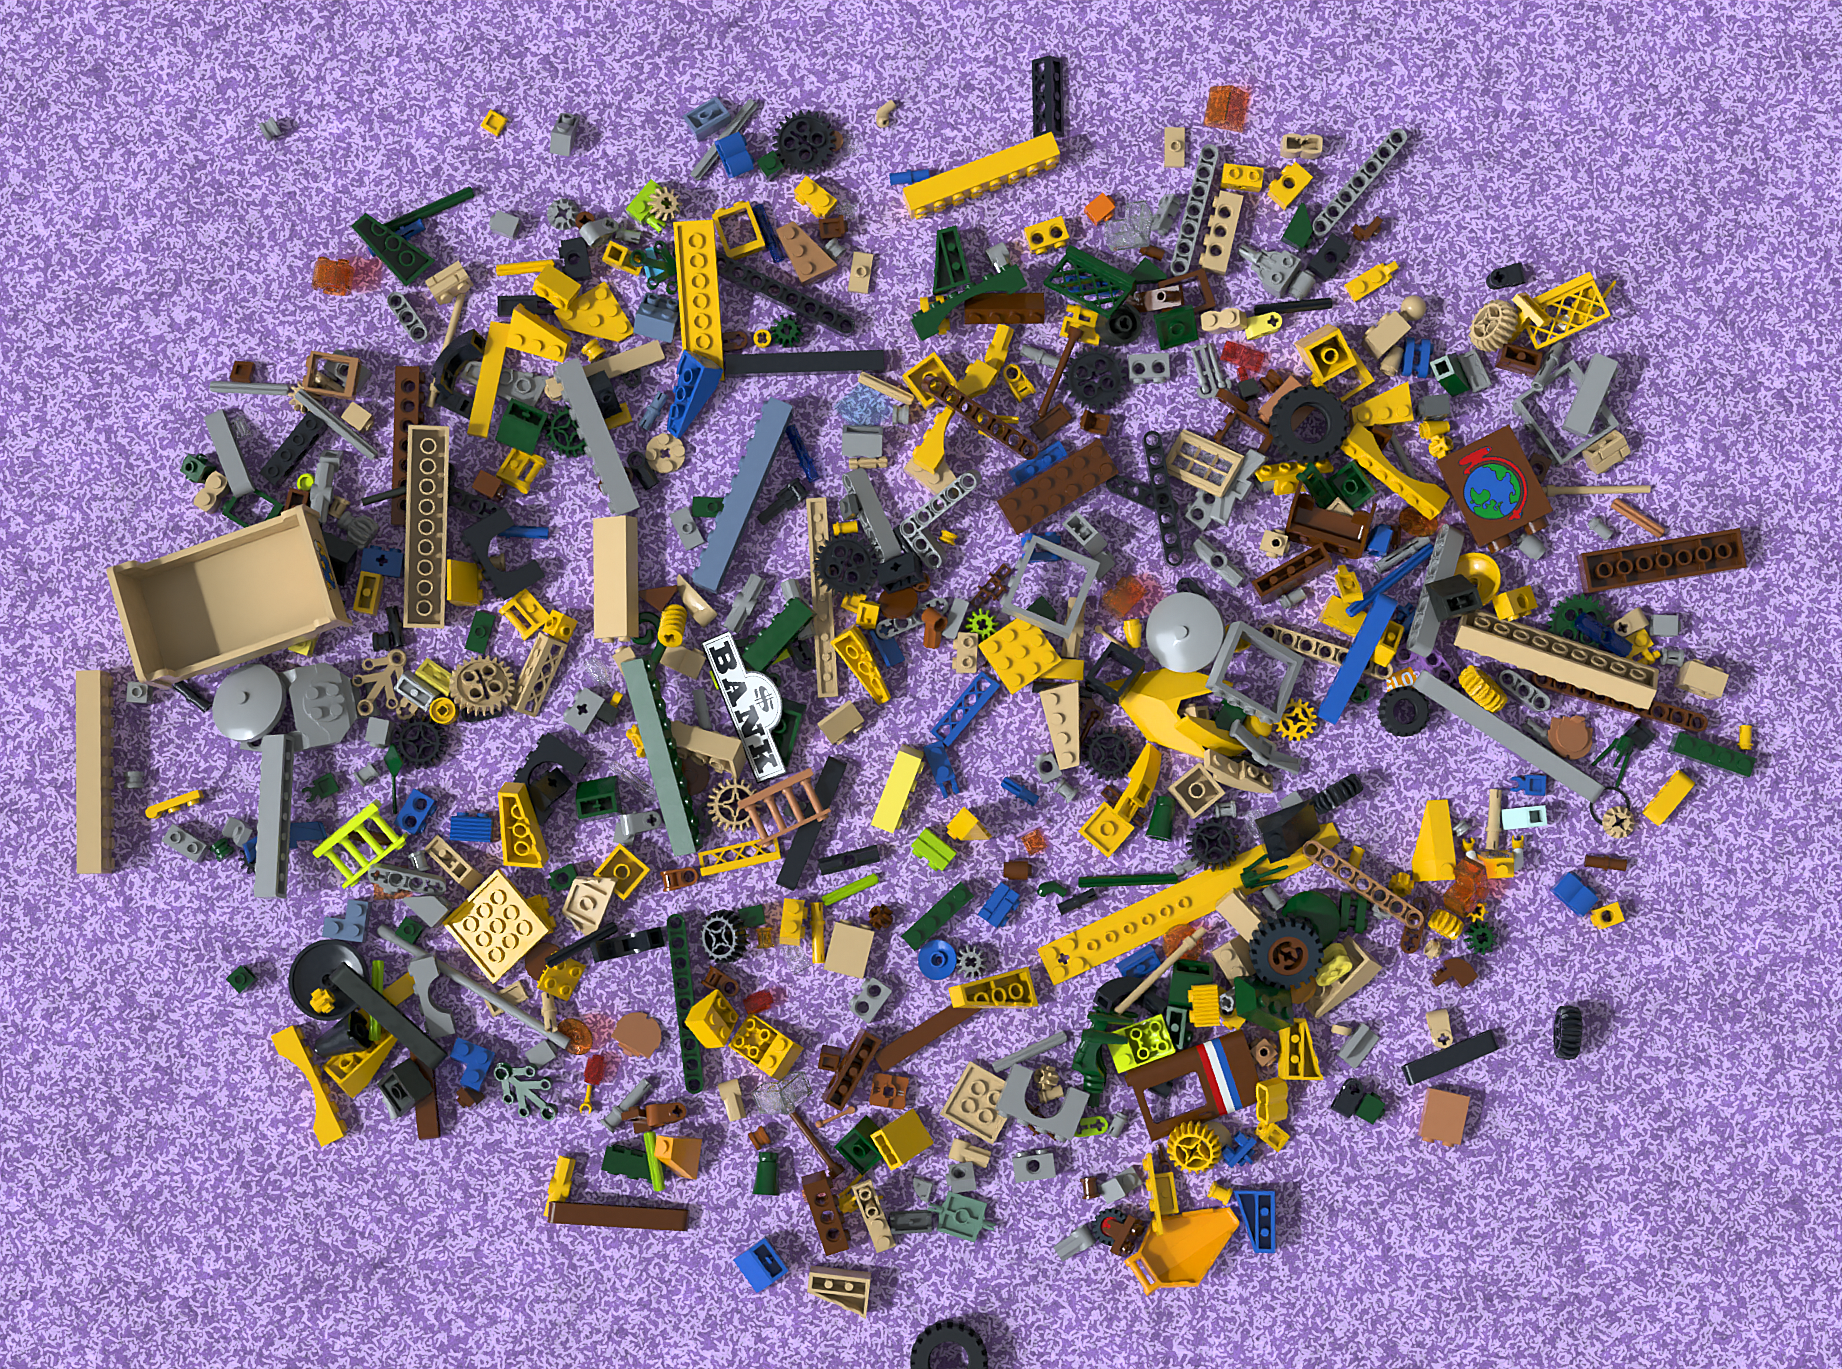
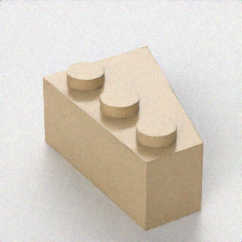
M913 457L904 467L906 474L935 496L957 479L944 460L934 475L913 462ZM952 487L953 494L959 496V491Z

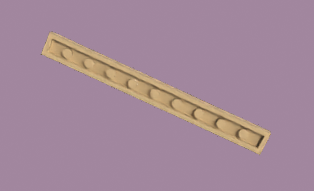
M826 497L807 498L813 610L817 613L813 621L816 632L814 638L818 698L838 697L836 650L830 643L835 638L832 589L826 592V585L820 587L823 581L822 579L816 580L815 578L819 573L813 572L818 566L812 564L814 560H818L814 554L816 552L821 553L818 547L820 545L825 547L823 543L825 539L829 541ZM828 567V573L831 575V568Z

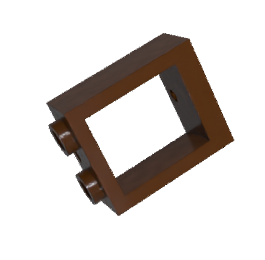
M1204 268L1158 282L1157 289H1161L1196 278L1204 304L1194 307V314L1205 313L1214 310L1216 307ZM1172 308L1161 309L1162 313L1172 310Z
M1237 409L1233 414L1229 412L1223 421L1226 423L1224 429H1218L1213 437L1216 440L1215 443L1236 452L1221 442L1236 419L1265 437L1257 449V452L1264 455L1273 439L1272 434H1269V429Z

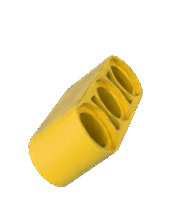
M1680 769L1677 770L1642 813L1657 826L1661 825L1692 789L1695 782Z

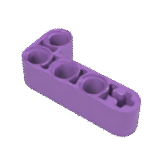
M1407 642L1398 647L1393 657L1396 663L1404 665L1417 657L1426 671L1439 678L1440 671L1446 672L1448 679L1443 682L1449 684L1453 681L1454 684L1450 686L1458 689L1460 693L1466 694L1465 689L1459 683V679L1435 645L1430 654L1436 658L1435 665H1430L1427 662V657H1422L1406 648ZM1400 650H1405L1408 653L1407 660H1402L1399 657Z

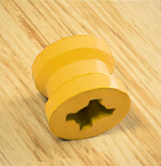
M595 338L588 342L581 349V352L589 357L590 363H594L606 353V350L599 346V341Z

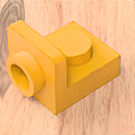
M861 600L859 602L856 625H860L863 629H875L879 623L878 615L881 604Z
M1260 1122L1254 1131L1257 1137L1262 1139L1276 1152H1279L1290 1138L1275 1123L1266 1125Z

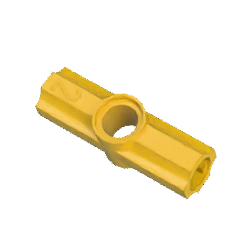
M998 324L992 343L989 344L984 358L987 365L998 371L997 378L1001 366L1003 367L1009 351L1007 349L1014 329Z
M559 1155L555 1173L551 1178L548 1188L549 1196L544 1216L548 1217L549 1201L565 1202L568 1199L577 1159Z

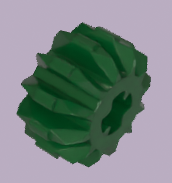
M788 314L786 320L783 315H780L781 321L779 322L777 319H774L773 322L776 326H770V330L774 332L771 334V338H777L775 341L776 345L782 342V348H786L787 343L793 348V341L798 344L801 342L797 336H804V333L799 331L803 328V324H797L799 322L797 317L791 321V314ZM785 327H788V329L790 330L789 335L785 334Z
M1476 921V927L1473 924H1469L1471 932L1464 931V934L1469 935V938L1463 939V942H1470L1466 948L1470 950L1474 947L1473 954H1477L1479 950L1481 955H1486V950L1492 952L1493 948L1490 945L1497 946L1498 944L1496 941H1493V938L1498 937V934H1492L1495 927L1488 928V922H1484L1482 925L1480 921ZM1483 933L1482 937H1485V941L1478 943L1477 935Z

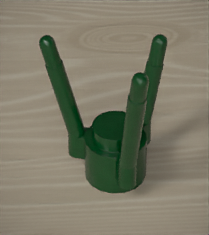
M1621 735L1619 740L1615 738L1612 744L1591 765L1595 766L1616 747L1615 751L1619 755L1613 767H1617L1622 757L1625 756L1615 784L1616 787H1619L1629 758L1634 751L1632 748L1635 742L1624 735Z
M1264 854L1254 863L1243 868L1240 878L1245 889L1279 883V879L1259 881L1260 878L1287 869L1288 865L1258 874L1256 870L1252 871L1254 867L1267 859Z

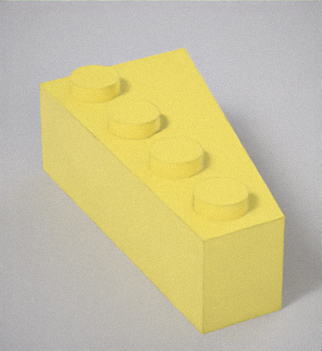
M902 744L871 822L872 826L890 833H894L895 828L900 829L903 821L900 815L902 810L907 811L910 799H907L910 791L914 792L918 782L914 779L917 773L921 774L925 764L922 762L924 752Z

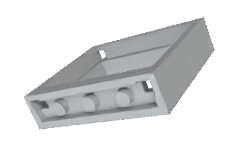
M1571 360L1551 374L1545 386L1566 372L1577 388H1579L1584 374L1576 362ZM1531 388L1511 403L1513 405V412L1524 420L1523 425L1529 433L1532 432L1534 434L1538 447L1540 449L1544 448L1548 454L1547 458L1551 459V464L1556 465L1557 468L1619 425V422L1602 400L1601 405H1603V408L1598 417L1605 428L1563 457H1560L1522 404V402L1538 391Z
M1033 535L1031 541L1027 539L1023 551L1026 552L1024 558L1019 557L1015 567V569H1018L1016 576L1012 575L1008 587H1011L1008 594L1004 593L1000 604L1003 605L1001 612L1069 639L1100 562ZM1035 546L1089 568L1065 626L1011 604Z
M1242 621L1233 622L1228 628L1205 687L1214 692L1215 696L1225 698L1230 705L1239 706L1244 709V713L1258 717L1262 723L1266 722L1269 725L1278 723L1281 720L1305 658ZM1239 638L1244 639L1288 665L1271 710L1222 682Z

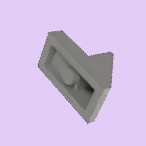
M1130 1166L1097 1187L1106 1203L1109 1204L1126 1196V1193L1140 1186L1142 1182L1134 1168Z

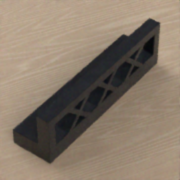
M1051 55L1032 60L1033 138L1052 132L1055 138L1064 137L1062 59ZM1044 63V70L1040 74L1038 64ZM1043 82L1045 84V89L1042 93H1040L1039 86ZM1042 102H1044L1045 109L1041 113L1039 111V106ZM1044 121L1046 131L1040 132V125Z

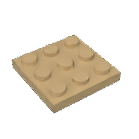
M969 1061L942 1108L940 1115L993 1145L1007 1120L998 1115L999 1111L994 1110L1005 1081Z

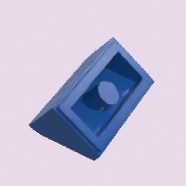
M1148 944L1118 962L1116 967L1122 977L1141 978L1158 968L1162 963L1153 947Z

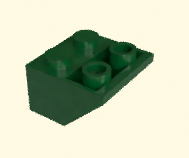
M511 398L502 417L495 441L532 456L542 436L544 427L547 425L549 413Z
M617 775L577 783L575 801L578 820L585 823L623 815Z
M1179 958L1171 966L1168 1004L1193 1007L1192 1002L1188 1001V990H1191V985L1212 984L1213 963Z

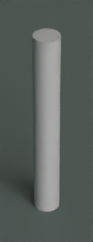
M1393 431L1389 441L1407 476L1418 480Z

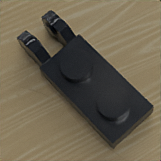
M537 295L497 296L498 317H512L513 309L519 303L534 315H554L553 309H538V303H551L544 297H538Z

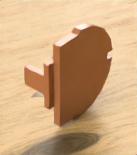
M1575 715L1571 718L1563 716L1562 719L1551 718L1548 741L1557 755L1564 759L1568 756V760H1576L1584 757L1590 751L1593 743L1591 740L1593 728L1585 726L1586 722H1583L1585 717Z
M641 1012L629 1013L616 1023L617 1027L612 1033L611 1038L619 1042L617 1046L623 1049L622 1053L629 1057L634 1055L639 1058L642 1055L650 1059L654 1050L659 1047L661 1029L657 1021L652 1017L650 1019L646 1018L648 1014Z

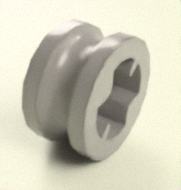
M1464 818L1452 827V832L1455 831L1456 836L1459 837L1471 825L1466 824V819Z

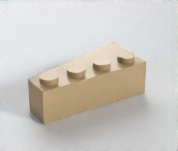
M678 720L671 721V732L677 742L676 750L679 757L684 759L691 757L698 765L703 766L706 763L714 767V771L722 774L723 771L732 774L731 778L739 779L747 760L740 739L734 736L727 737L716 731H706L699 726L685 725Z

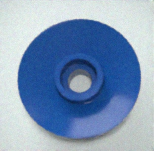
M932 940L921 948L918 955V966L927 978L943 980L949 977L955 970L957 955L954 948L948 942ZM938 957H942L941 964L937 963Z

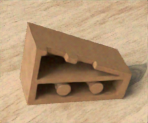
M794 221L776 229V234L802 287L838 270V265Z

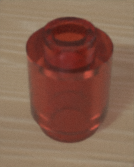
M763 989L747 995V998L743 999V1003L748 1015L752 1013L755 1015L772 1008L771 1004L774 1003L771 992H766Z
M593 1054L592 1057H588L583 1074L585 1077L584 1082L600 1085L608 1063L604 1060V1056Z

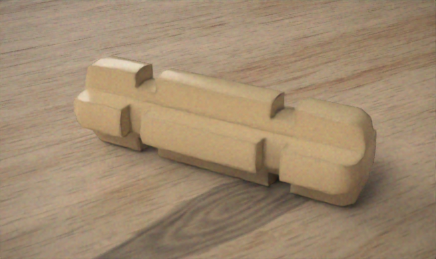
M886 456L849 459L850 469H858V467L869 469L876 468V466L886 468L888 466Z

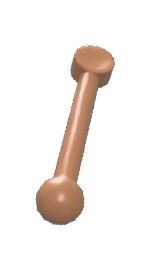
M849 1106L847 1110L823 1121H816L815 1125L817 1128H822L824 1124L848 1113L853 1114L855 1108Z

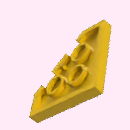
M605 281L577 297L566 311L561 308L554 311L564 330L603 338L617 343L635 334L633 333L634 328Z

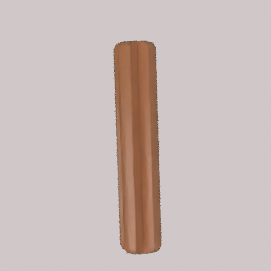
M1619 498L1614 499L1612 502V509L1657 538L1664 534V527Z

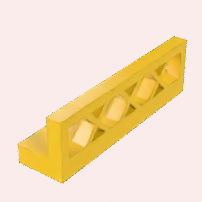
M777 838L773 839L776 852L771 853L762 851V845L759 848L754 845L761 841V839L699 852L701 875L704 877L780 860L782 858ZM745 846H752L757 849L753 857L747 858L741 854ZM741 848L739 852L734 849ZM732 850L737 854L734 861L727 862L722 859L725 851ZM722 852L720 856H717L716 854H714V853ZM711 854L718 858L713 866H704L703 856Z

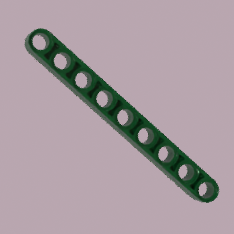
M672 914L667 919V932L686 1090L691 1094H697L703 1090L705 1085L700 1041L690 1029L683 1027V1020L687 1018L692 1006L696 1004L687 925L682 915ZM674 917H679L682 921V925L678 929L673 928L671 925ZM677 937L684 940V946L681 949L675 948L673 944L674 939ZM679 957L686 960V966L683 969H679L676 966V960ZM682 977L686 978L689 982L686 989H681L678 986V981ZM683 998H688L691 1001L689 1009L681 1007L680 1002ZM688 1038L694 1039L696 1043L695 1048L692 1050L687 1049L685 1046V1041ZM691 1058L698 1062V1067L695 1070L689 1069L687 1065L688 1060ZM692 1079L699 1080L700 1088L698 1090L691 1089L690 1081Z

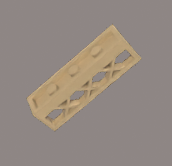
M539 632L515 685L512 701H508L509 707L517 712L536 717L568 646L566 643L552 639L548 635ZM553 644L560 646L558 652L551 656L550 650ZM550 663L549 672L543 674V666ZM541 681V690L535 692V684ZM533 699L534 706L532 710L525 709L527 702Z

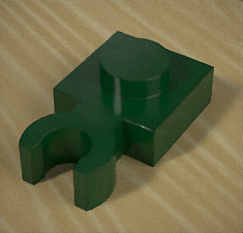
M331 772L312 781L315 787H305L301 790L302 793L311 792V797L306 800L308 803L313 802L318 795L323 800L341 791Z

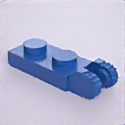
M942 740L923 746L927 761L943 798H948L947 790L943 785V782L948 780L951 781L953 792L959 794L960 791L954 779L956 777Z

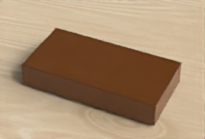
M1060 402L1047 412L1045 417L1039 418L1029 427L1040 442H1043L1071 421L1073 417Z

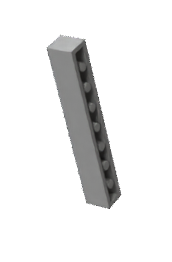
M579 358L556 366L555 372H553L557 384L561 383L563 391H561L564 401L570 404L571 409L568 411L572 421H577L579 428L576 430L580 440L584 439L587 445L584 447L588 459L592 457L594 462L592 469L595 476H599L602 484L599 486L603 495H607L610 502L607 505L610 513L620 516L640 507Z
M284 734L265 735L261 744L262 761L260 764L258 835L256 843L255 884L253 889L254 897L262 899L287 898L295 737Z

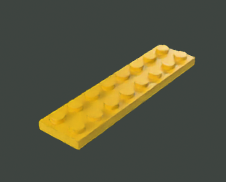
M714 219L673 222L682 351L686 349L714 361L723 369L719 381H725Z

